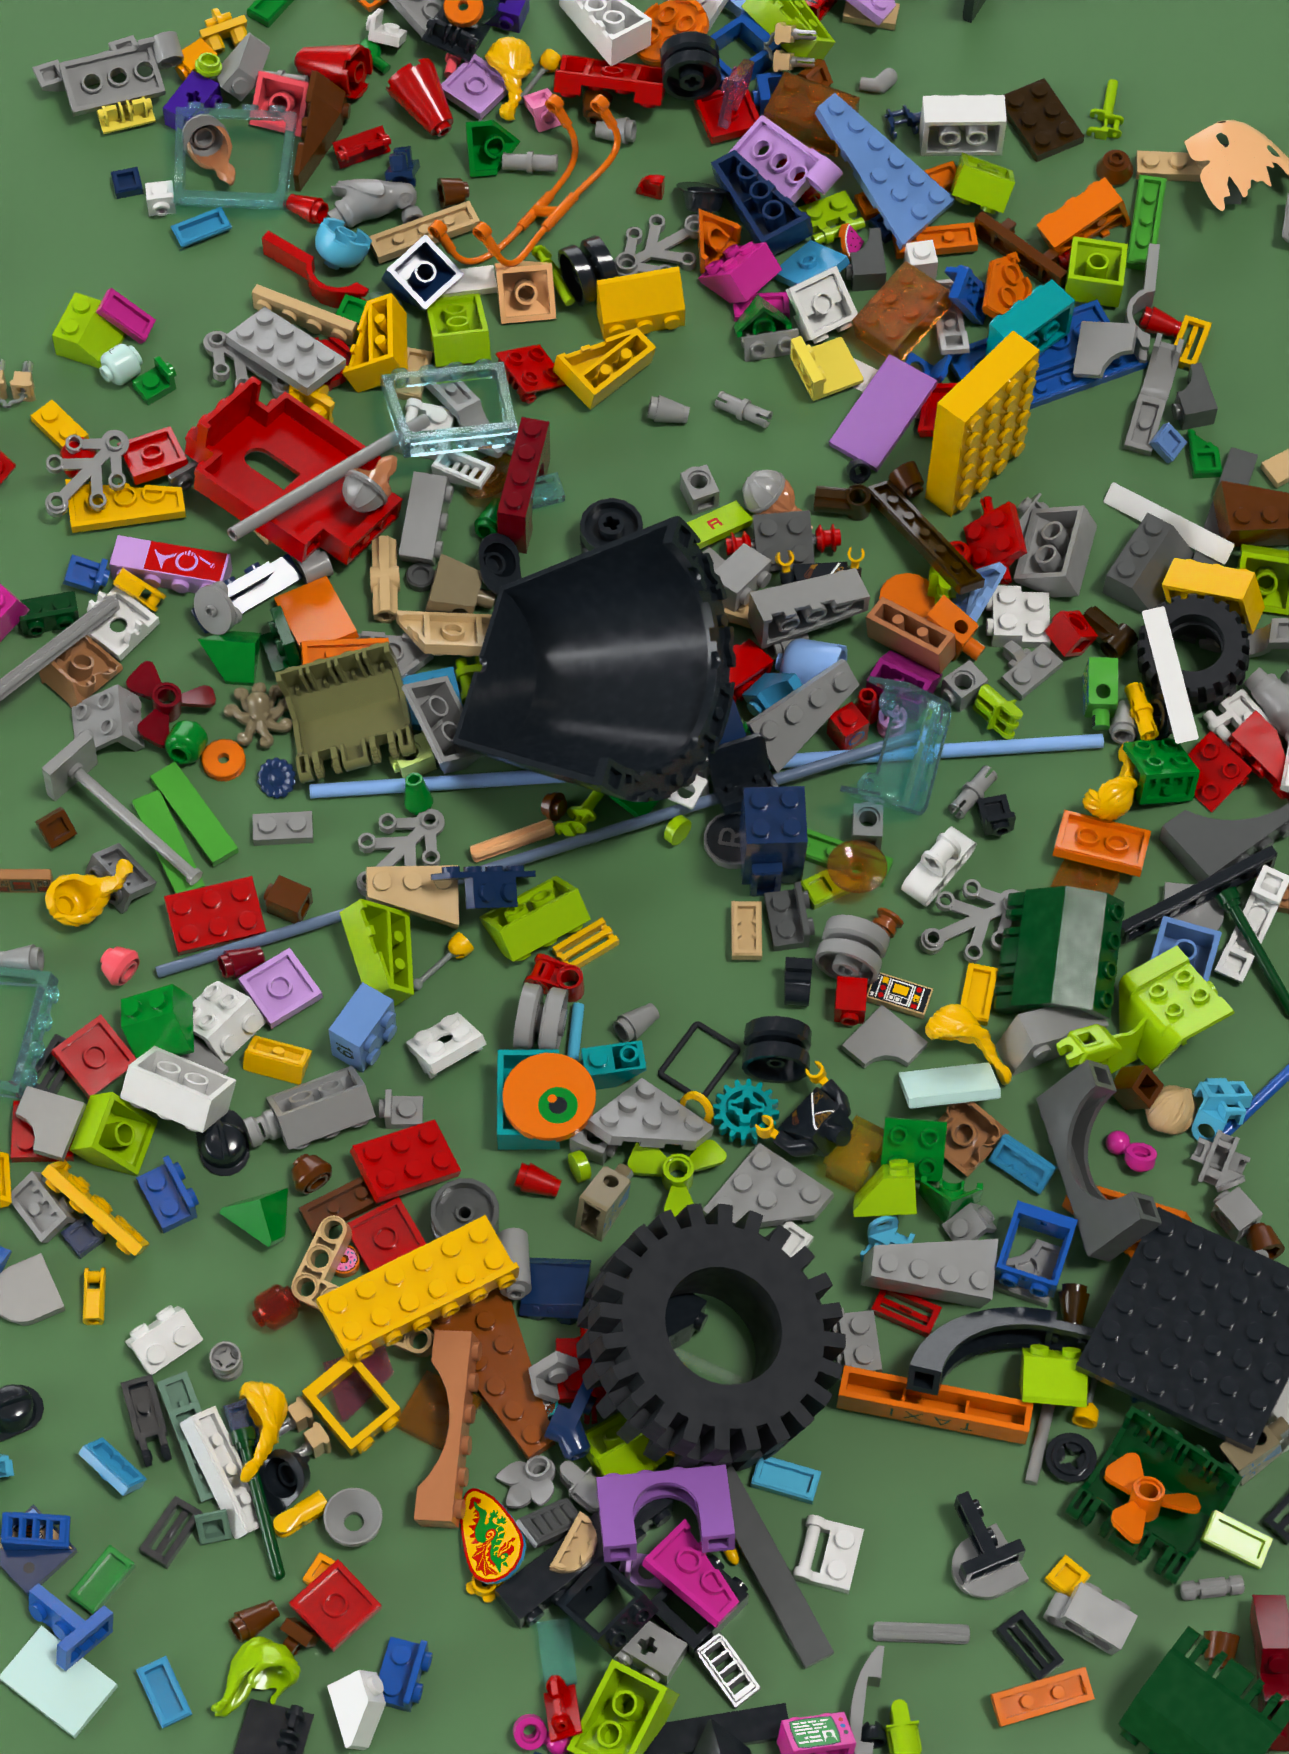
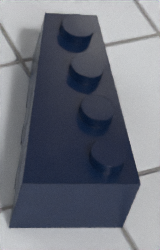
M736 150L711 162L715 181L723 191L728 192L725 193L727 200L755 243L766 242L773 255H776L814 235L810 216L804 211L801 212L790 198L782 195L771 181L763 178L759 171Z

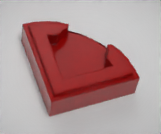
M648 175L643 177L638 184L636 193L662 200L665 189V176Z

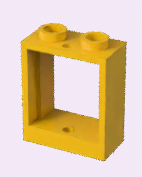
M344 1356L302 1390L304 1400L351 1456L357 1451L362 1454L375 1443L373 1438L382 1430L387 1433L400 1422L398 1417L401 1415V1408L357 1358L348 1362L346 1356ZM356 1371L387 1410L355 1437L351 1438L320 1399Z

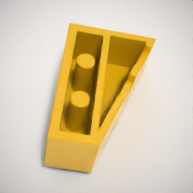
M392 293L368 300L357 328L359 332L357 342L352 344L350 349L352 357L349 366H345L342 372L357 393L408 377L406 311Z
M634 328L605 338V341L592 346L588 344L572 353L557 355L553 371L591 410L652 362L656 346L638 328Z
M1174 558L1162 583L1168 603H1171L1172 597L1178 595L1181 596V599H1187L1188 594H1197V598L1204 599L1205 595L1213 596L1214 602L1217 604L1220 601H1224L1229 604L1230 613L1236 611L1240 615L1241 623L1246 625L1248 633L1252 635L1265 609L1256 574L1247 569L1224 567L1220 564H1207L1192 559Z

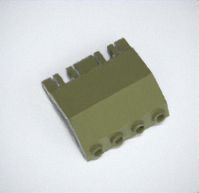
M388 642L372 644L366 648L346 651L337 656L317 659L311 663L292 666L275 672L276 682L285 697L292 719L297 749L296 765L302 784L315 781V774L318 779L325 778L324 760L332 759V767L336 774L343 773V766L345 771L348 772L372 765L371 756L374 764L381 763L382 755L379 745L388 743L389 753L393 759L400 757L399 747L402 756L416 753L409 702L401 688L404 685L396 657Z

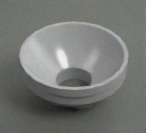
M347 1488L337 1492L329 1499L324 1509L323 1519L326 1531L335 1542L347 1547H359L369 1543L376 1537L382 1525L383 1514L381 1505L373 1494L360 1488ZM350 1515H359L363 1518L364 1524L361 1529L350 1531L344 1525L346 1518Z

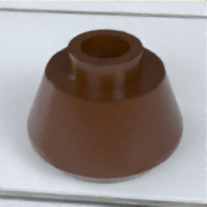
M1111 150L1098 161L1096 172L1100 179L1105 177L1111 185H1122L1131 179L1133 165L1125 152Z
M301 1155L294 1161V1168L291 1171L295 1189L297 1192L310 1194L320 1189L332 1176L331 1164L317 1155Z

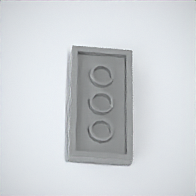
M265 306L225 335L226 344L306 396L310 395L346 366V358Z

